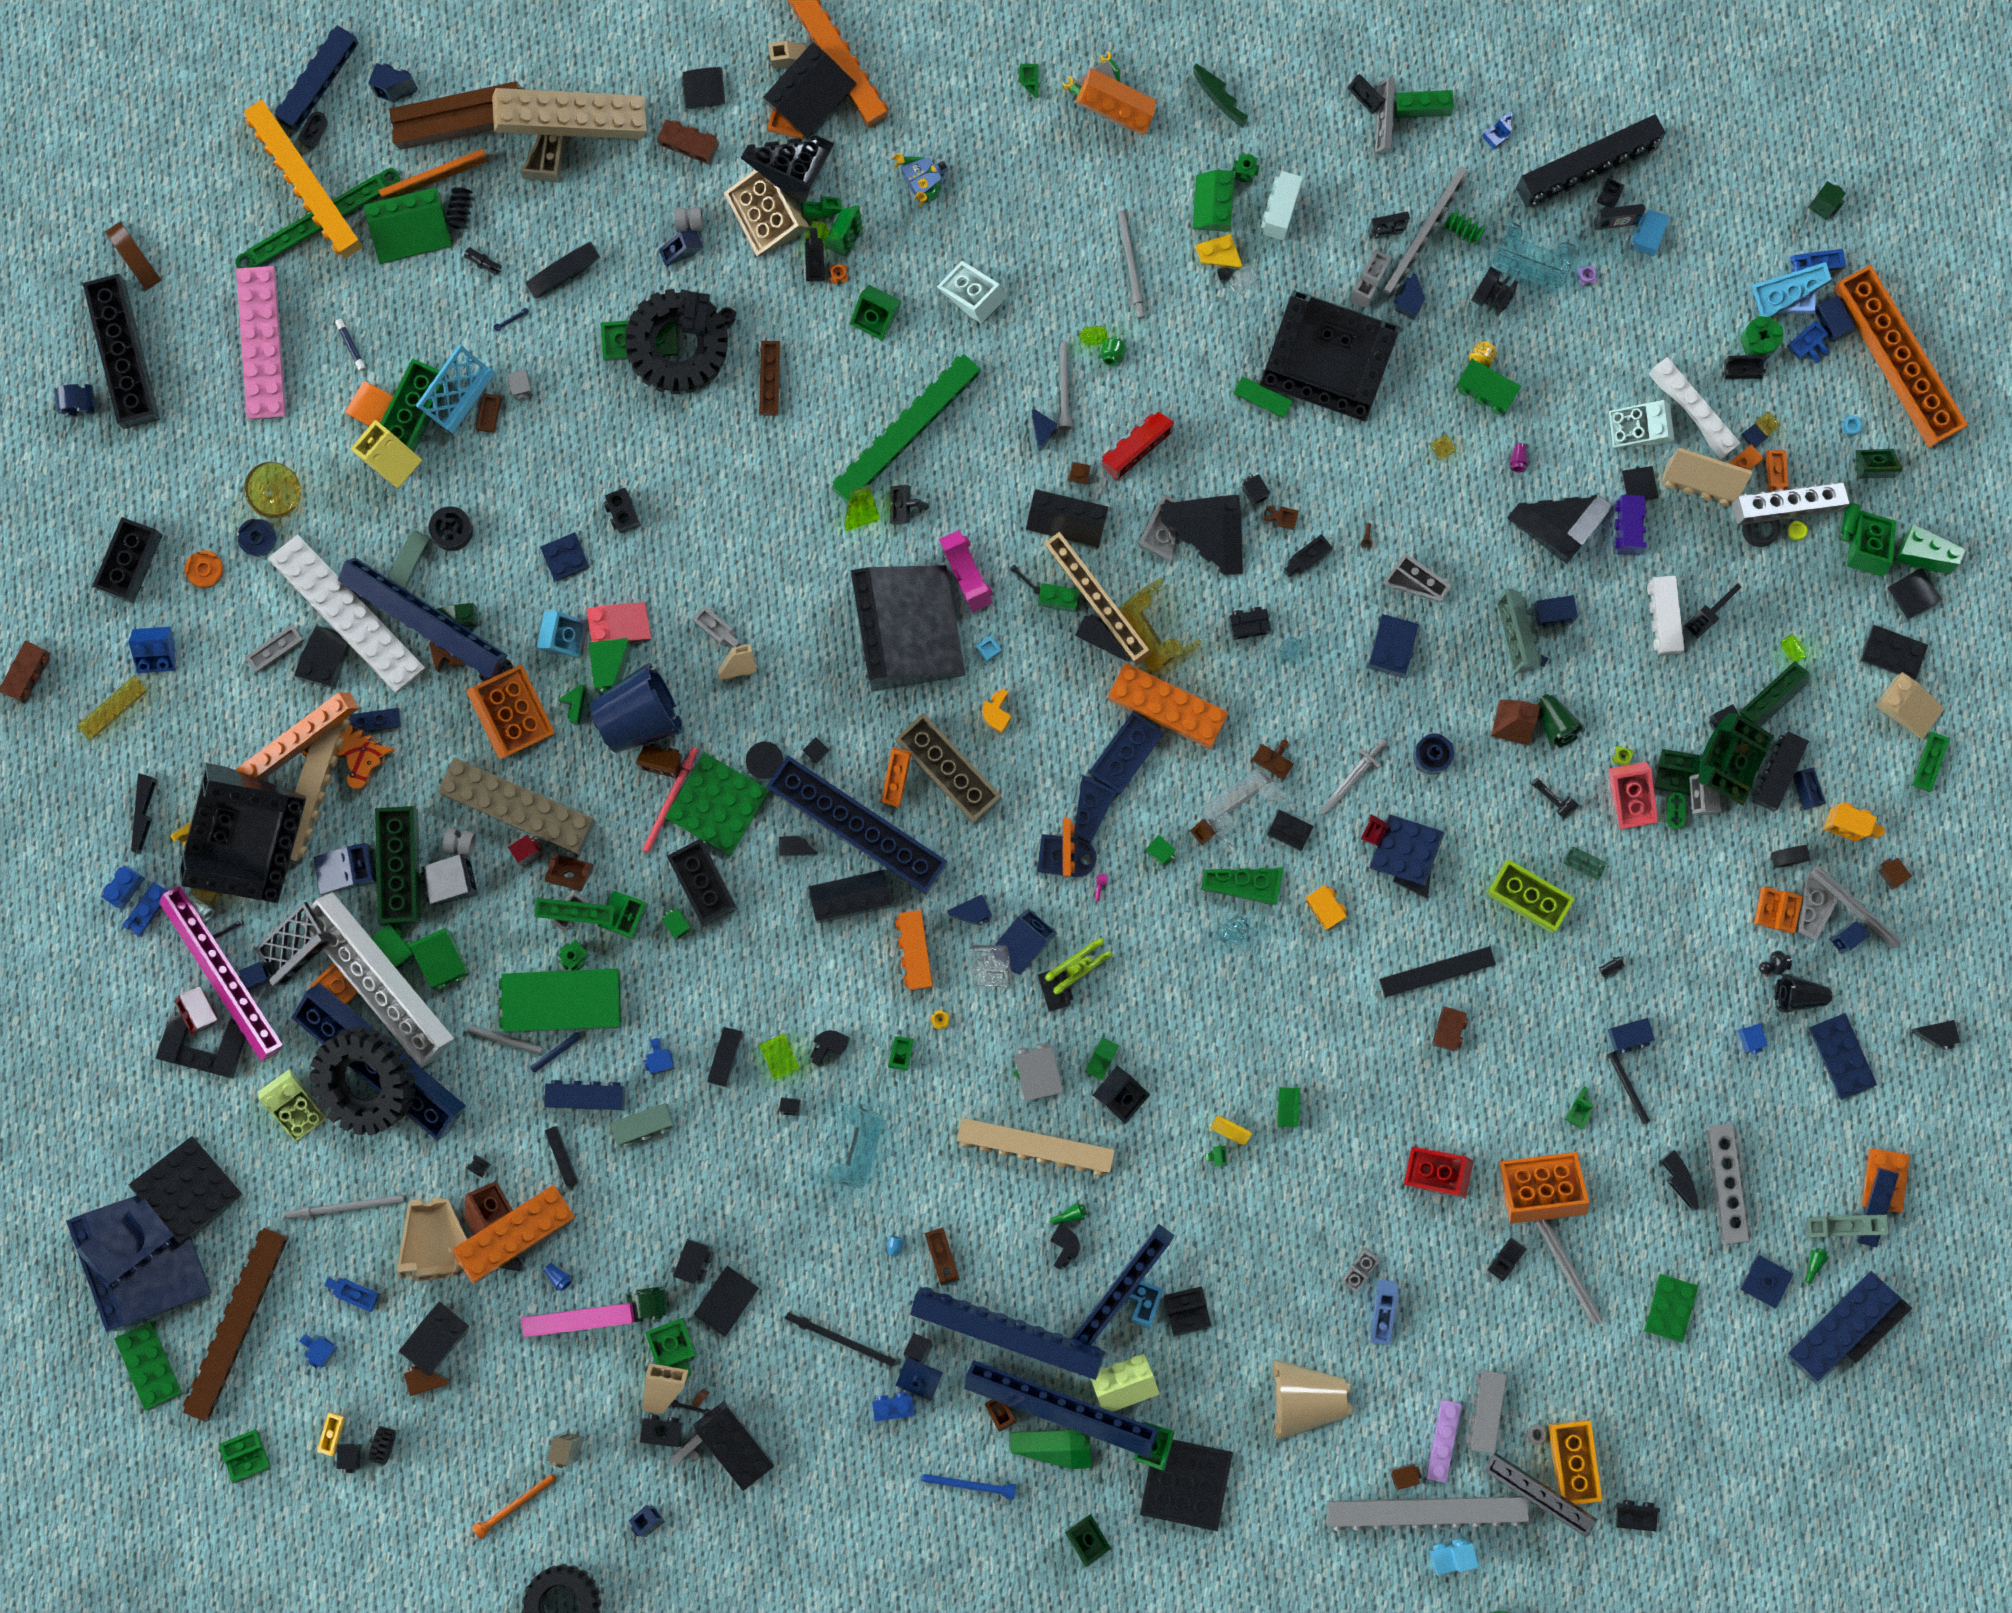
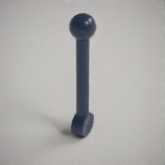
M523 308L521 312L501 324L496 323L494 325L495 331H500L501 327L522 315H527L529 310Z

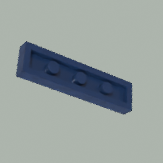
M1878 1167L1864 1215H1887L1899 1176L1898 1172ZM1858 1235L1857 1242L1877 1248L1881 1235Z

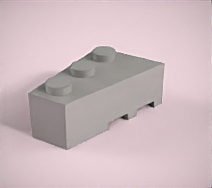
M1404 553L1382 584L1383 586L1439 603L1452 587V585L1407 553Z

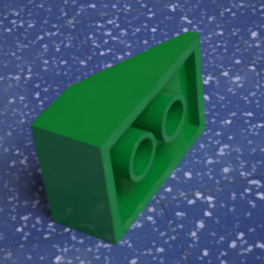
M1860 510L1855 533L1852 536L1848 551L1847 567L1884 577L1893 563L1896 521Z

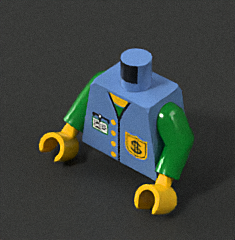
M896 153L891 160L897 161L894 164L895 168L902 165L901 173L915 195L914 200H918V205L921 207L924 202L935 200L941 190L942 178L940 175L948 171L945 162L941 161L934 165L929 157L903 156L900 153Z

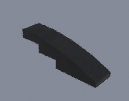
M588 242L546 267L528 280L526 285L533 297L538 299L550 289L559 287L569 278H575L601 257L592 242Z

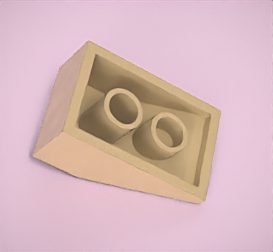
M1903 672L1893 679L1875 705L1876 708L1922 740L1944 710L1919 683Z

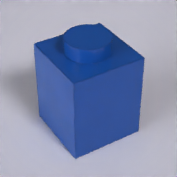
M1761 1024L1738 1030L1745 1052L1751 1051V1054H1756L1763 1051L1762 1047L1768 1046Z

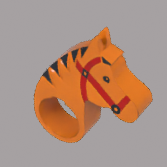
M350 725L348 730L344 732V744L338 750L336 757H347V764L351 770L347 777V783L354 789L362 790L369 785L374 770L381 764H385L386 755L393 753L395 749L383 746L374 736ZM307 748L301 752L305 757L308 754Z

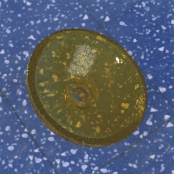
M264 462L255 466L246 476L244 495L249 506L259 515L267 518H281L290 514L297 507L300 501L301 487L296 475L288 467L277 462ZM266 490L271 491V496L267 495Z

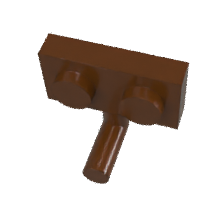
M1285 739L1280 742L1276 751L1261 744L1251 760L1283 781L1294 763L1282 756L1288 746V741Z

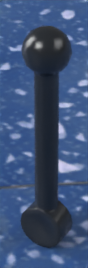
M1012 565L1010 570L1021 577L1033 589L1035 594H1039L1041 588L1032 584L1017 570L1016 565Z
M241 919L212 936L215 939L233 928L244 924Z
M674 1399L671 1403L672 1407L679 1406L682 1408L703 1413L704 1415L710 1412V1409L708 1408H696L694 1406L679 1403L676 1399Z

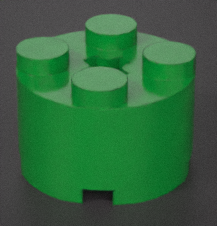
M1758 316L1742 332L1741 344L1743 350L1747 355H1766V358L1771 356L1782 343L1783 327L1770 317Z

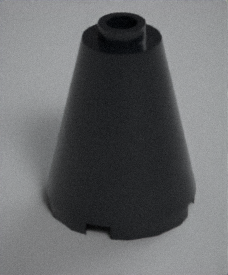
M1782 974V979H1778L1776 982L1775 1000L1779 999V1006L1776 1007L1780 1012L1787 1013L1827 1006L1832 1001V992L1827 986L1790 974Z

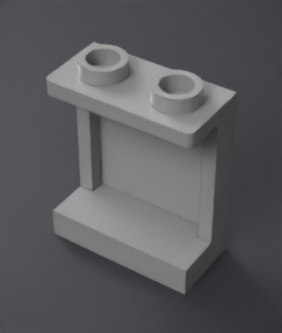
M1045 1042L1037 1044L1036 1048L1033 1049L1028 1047L1017 1049L1014 1057L1025 1101L1063 1092L1052 1044L1048 1045Z

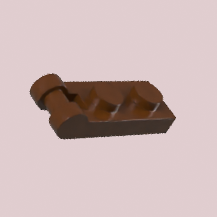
M944 1228L924 1233L941 1286L946 1285V1282L952 1280L954 1282L960 1280ZM950 1267L951 1273L944 1275L942 1269Z

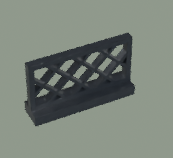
M1737 583L1711 609L1705 605L1684 626L1698 639L1720 619L1715 613L1742 587Z
M303 902L255 949L272 976L269 979L272 986L286 985L334 939L330 933H325L309 904ZM302 911H305L307 914L306 922L301 921ZM291 922H295L294 933L288 932ZM300 924L306 925L305 935L299 934ZM311 926H314L318 932L314 937L310 936ZM279 933L283 934L282 945L276 944ZM288 935L293 936L292 947L287 946ZM299 937L304 938L302 948H298ZM267 945L271 946L270 956H267L263 950ZM276 947H281L280 958L275 957ZM287 949L292 950V955L289 960L286 959ZM275 960L280 961L279 970L277 972L274 968Z

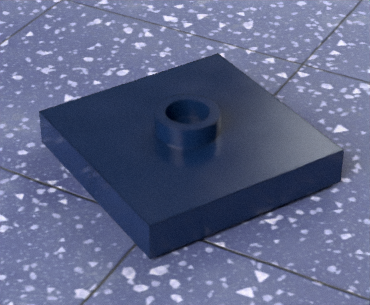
M1757 1255L1740 1290L1776 1309L1794 1274Z
M906 1357L895 1386L932 1401L943 1372Z

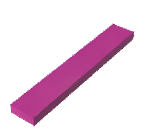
M632 1303L527 1316L522 1317L521 1322L523 1337L630 1324L634 1323L635 1319Z

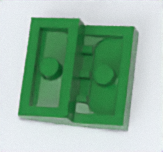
M257 1429L219 1444L223 1461L227 1464L231 1482L234 1484L271 1469Z

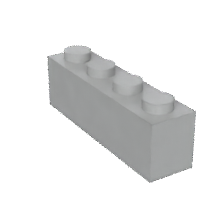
M1480 1370V1374H1476L1475 1385L1478 1386V1389L1472 1398V1405H1475L1474 1413H1470L1469 1425H1472L1471 1433H1467L1466 1445H1469L1468 1449L1495 1453L1506 1374Z

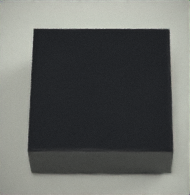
M817 737L803 749V752L816 764L830 751Z

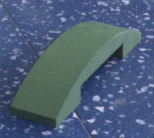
M413 531L405 542L389 579L406 589L421 555H424L431 538Z
M1887 1215L1807 1218L1808 1237L1889 1235Z

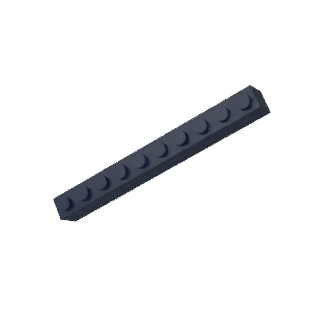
M356 557L344 562L338 581L344 584L346 588L352 589L361 598L369 600L375 607L383 609L391 617L400 620L408 628L417 631L422 637L433 641L436 646L447 650L453 657L461 659L467 666L481 672L483 676L492 678L501 673L508 656L506 653Z
M928 1287L919 1288L915 1294L910 1313L914 1317L1094 1380L1097 1379L1106 1353V1351L1101 1350L1097 1346H1089L1083 1344L1080 1340L1066 1338L1060 1333L1046 1331L1043 1327L1032 1326L1023 1320L1009 1318L1003 1313L989 1311L986 1307L974 1306L966 1300L954 1299L949 1294H940Z
M973 1360L966 1374L964 1389L1144 1457L1150 1458L1156 1444L1159 1430L1157 1428Z

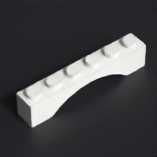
M1668 357L1652 368L1649 373L1650 377L1661 390L1677 401L1690 415L1701 430L1708 445L1721 460L1739 446V440Z

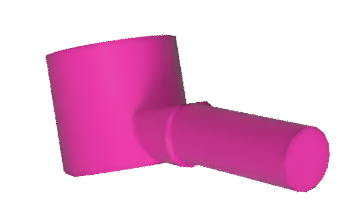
M1106 874L1096 877L1097 889L1094 899L1096 901L1100 899L1101 885H1107Z

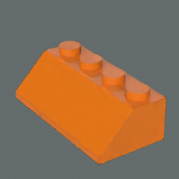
M1090 68L1075 103L1142 135L1146 134L1153 119L1156 100Z

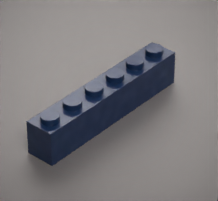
M338 25L329 32L328 39L319 46L316 56L308 62L304 73L298 76L293 89L287 92L283 103L277 106L274 115L279 122L295 132L299 130L359 44L356 36Z

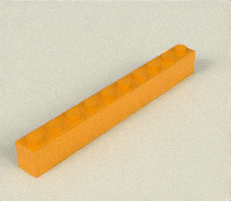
M261 99L243 112L247 116L244 120L251 129L253 127L256 129L257 132L254 134L259 142H265L266 146L263 148L270 157L273 155L276 158L273 161L279 171L284 170L285 174L283 177L289 185L293 183L295 188L292 190L298 199L301 197L304 199L305 202L302 205L308 213L312 211L314 214L312 219L317 227H323L322 234L326 240H332L334 244L331 247L337 256L341 254L346 259L363 248L264 101Z

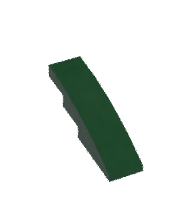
M1196 63L1193 74L1202 89L1227 117L1243 128L1247 123L1248 116L1235 108L1237 99L1225 92L1226 83Z

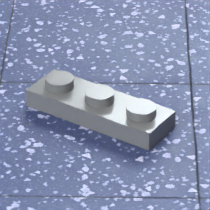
M292 624L245 656L254 671L259 673L304 642V639Z

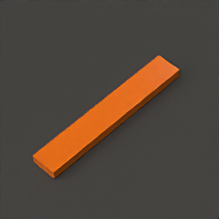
M482 148L383 188L379 192L383 200L406 195L488 162V159Z

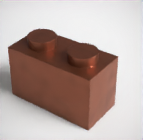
M1444 1006L1441 1010L1432 1045L1450 1051H1456L1457 1048H1461L1463 1037L1460 1036L1462 1029L1466 1030L1469 1020L1466 1018L1467 1013Z

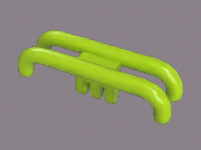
M1098 938L1045 975L1046 981H1052L1065 970L1070 975V977L1054 988L1053 992L1055 994L1062 993L1067 987L1113 956L1111 951H1107L1094 960L1089 956L1085 957L1104 944L1103 938Z

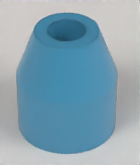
M890 1235L887 1244L888 1254L897 1256L903 1248L905 1239Z

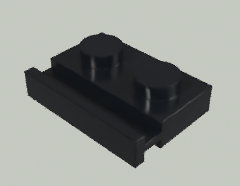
M1279 810L1267 835L1302 852L1314 826Z

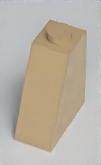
M649 1363L645 1377L643 1411L663 1414L684 1388L688 1370Z

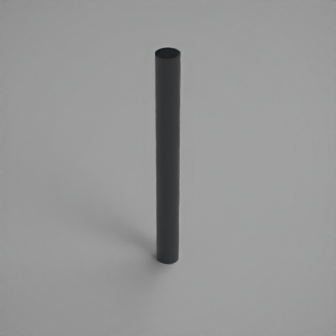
M1615 1051L1607 1054L1642 1123L1650 1122Z

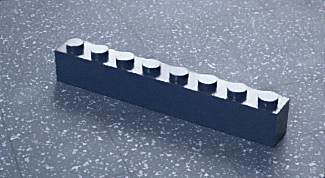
M1158 1223L1070 1339H1077L1083 1344L1091 1346L1167 1249L1175 1235Z

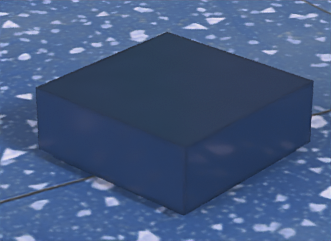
M1757 422L1741 434L1749 445L1752 444L1754 448L1769 437Z

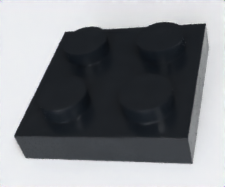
M1409 212L1372 218L1368 228L1369 238L1380 239L1385 237V234L1393 233V235L1402 234L1410 220Z

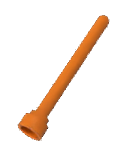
M549 1475L486 1522H478L472 1526L477 1537L480 1540L486 1537L491 1527L555 1482V1475Z

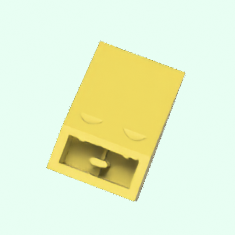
M376 420L350 448L355 455L397 489L403 485L423 461Z

